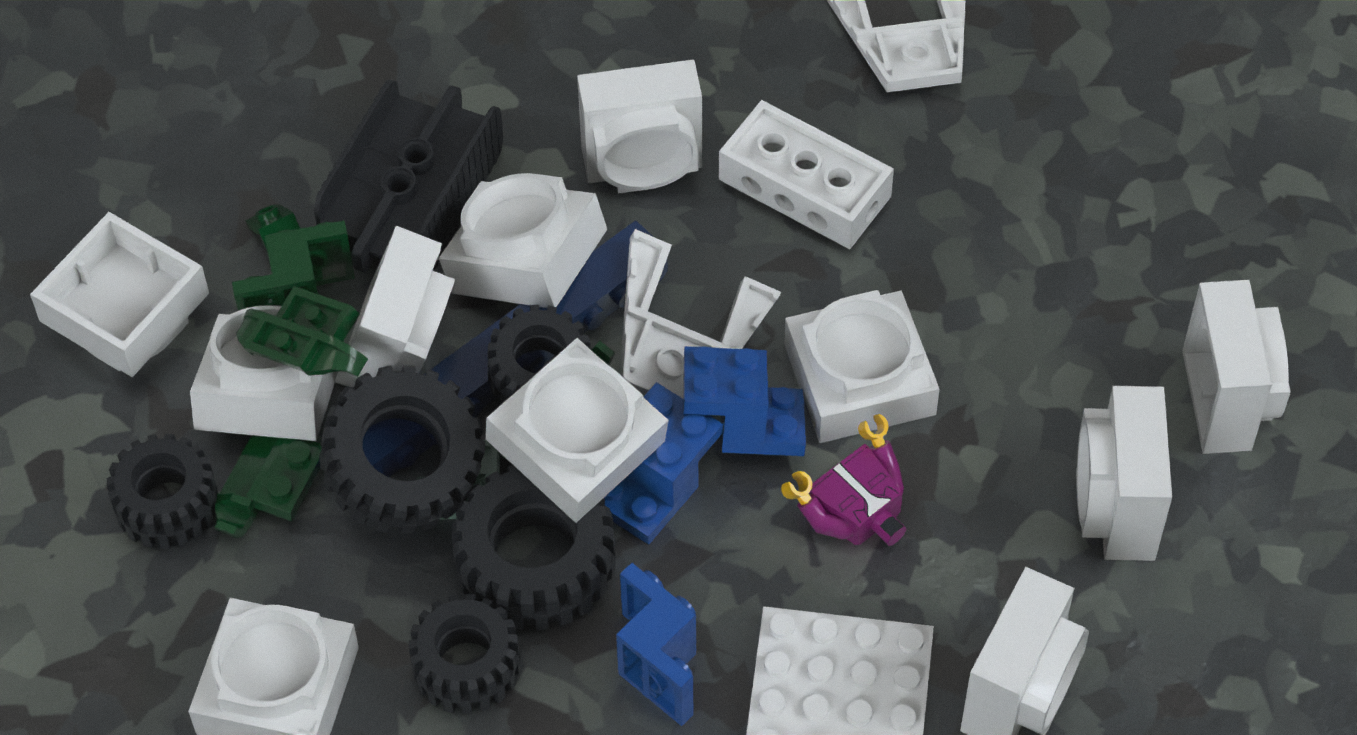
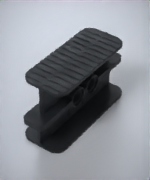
M392 79L385 81V84L379 90V94L374 98L372 105L368 108V112L363 116L361 123L357 126L355 133L352 134L349 143L346 144L344 151L341 152L338 161L335 162L332 171L329 172L327 179L323 182L320 191L317 193L314 207L316 225L323 222L344 220L348 238L356 241L352 250L354 269L364 273L367 272L375 257L382 259L396 226L442 243L433 268L434 271L438 266L439 257L460 227L461 212L465 203L481 181L486 182L487 176L491 173L503 148L501 109L492 106L485 116L463 109L461 89L452 85L447 88L435 108L400 96L397 81Z

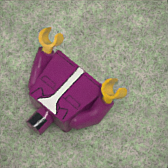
M876 414L873 415V419L877 424L875 434L870 431L866 421L860 422L858 427L861 437L871 440L873 445L870 448L863 444L813 483L807 473L803 471L795 472L792 474V477L798 483V491L791 482H786L782 484L781 492L787 499H797L799 501L797 505L799 510L815 532L841 540L847 539L854 545H861L876 533L888 546H892L906 532V527L896 518L901 512L904 486L899 463L891 443L883 438L888 431V421L883 415Z

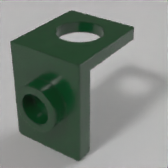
M280 204L266 206L258 210L255 216L245 220L248 228L260 235L266 251L265 235L287 229H300L294 212Z

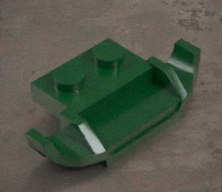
M295 286L276 316L256 309H248L243 316L244 321L236 332L238 341L251 355L256 354L295 368L308 376L342 371L358 377L368 361V358L361 352L343 342L360 313L352 305Z
M252 435L220 494L217 493L215 505L217 524L215 529L232 537L240 538L248 531L259 510L293 521L320 470L319 456L321 445L310 440Z

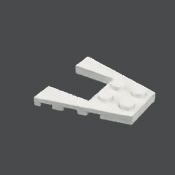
M827 0L886 92L962 82L965 0H937L942 19L872 28L865 0Z
M635 229L630 237L620 375L643 396L657 382L683 398L684 346L742 349L779 298L781 292L745 276L740 282L720 342L650 313L648 309L672 245Z

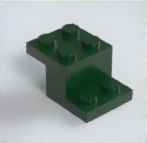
M345 221L323 222L316 226L295 230L287 229L265 235L272 274L250 276L244 280L232 282L237 310L239 311L255 306H282L294 286L318 294L316 286L355 279Z

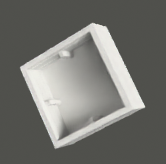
M694 59L577 75L581 147L588 183L606 181L616 186L619 194L662 187L680 179L688 172L698 171V168H702V93Z
M530 173L509 175L492 182L481 181L462 209L460 219L462 226L439 257V261L445 276L455 279L451 290L452 294L524 305L539 304V307L547 308L548 305L557 307L607 231V227L596 193L566 190L562 177Z
M108 212L34 289L30 296L40 322L85 348L93 356L116 370L123 371L133 377L151 357L164 350L189 323L188 316L206 298L209 290L201 265Z
M399 226L395 227L370 283L360 315L348 343L368 358L358 377L369 373L373 378L377 375L378 368L390 365L393 368V372H401L403 365L416 366L415 373L419 374L427 358L455 279L433 271L442 243ZM338 371L334 382L353 388L358 377L348 372Z
M1249 280L1200 283L1182 351L1203 454L1252 451L1260 422L1280 418L1285 411L1291 392L1287 348L1278 307L1255 308Z
M879 290L857 294L834 301L824 309L785 318L784 345L800 389H803L804 401L819 443L859 434L858 427L862 421L868 423L870 431L877 430V424L873 419V415L876 414L883 415L887 419L889 426L936 415L940 389L902 290L880 295Z
M255 306L239 310L230 315L218 314L190 390L194 430L316 441L338 372L308 376L295 368L256 354L251 355L243 348L238 341L236 332L244 321L243 316L248 309H256L276 316L281 306Z
M576 338L486 418V440L577 523L665 442L669 420L653 407L625 378Z
M1113 386L1108 409L1084 408L1079 432L1076 468L1078 515L1082 527V537L1103 538L1104 560L1155 561L1172 500L1164 387Z
M1025 567L970 672L961 732L967 735H1017L1023 726L1041 735H1046L1085 652L1089 635L1088 629L1067 620L1074 592L1073 587Z
M230 598L188 711L196 735H330L359 649L354 624L320 617V614L317 612L289 606L263 605Z

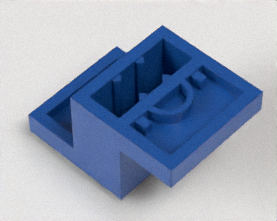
M684 346L683 414L721 416V423H723L722 453L805 456L806 436L803 389L768 387L767 350Z
M657 382L644 395V398L669 420L665 442L604 497L605 506L610 508L613 522L648 545L699 487L698 461L723 434V423L710 415L683 414V398Z
M631 563L620 573L622 615L629 622L616 634L618 674L674 721L683 726L693 716V674L687 663L696 655V613L686 599L681 596L675 598L665 590L662 582L655 574L648 570L643 572Z

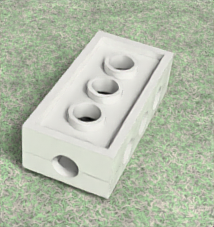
M763 100L758 103L719 151V180L848 249L852 248L891 198L894 168Z

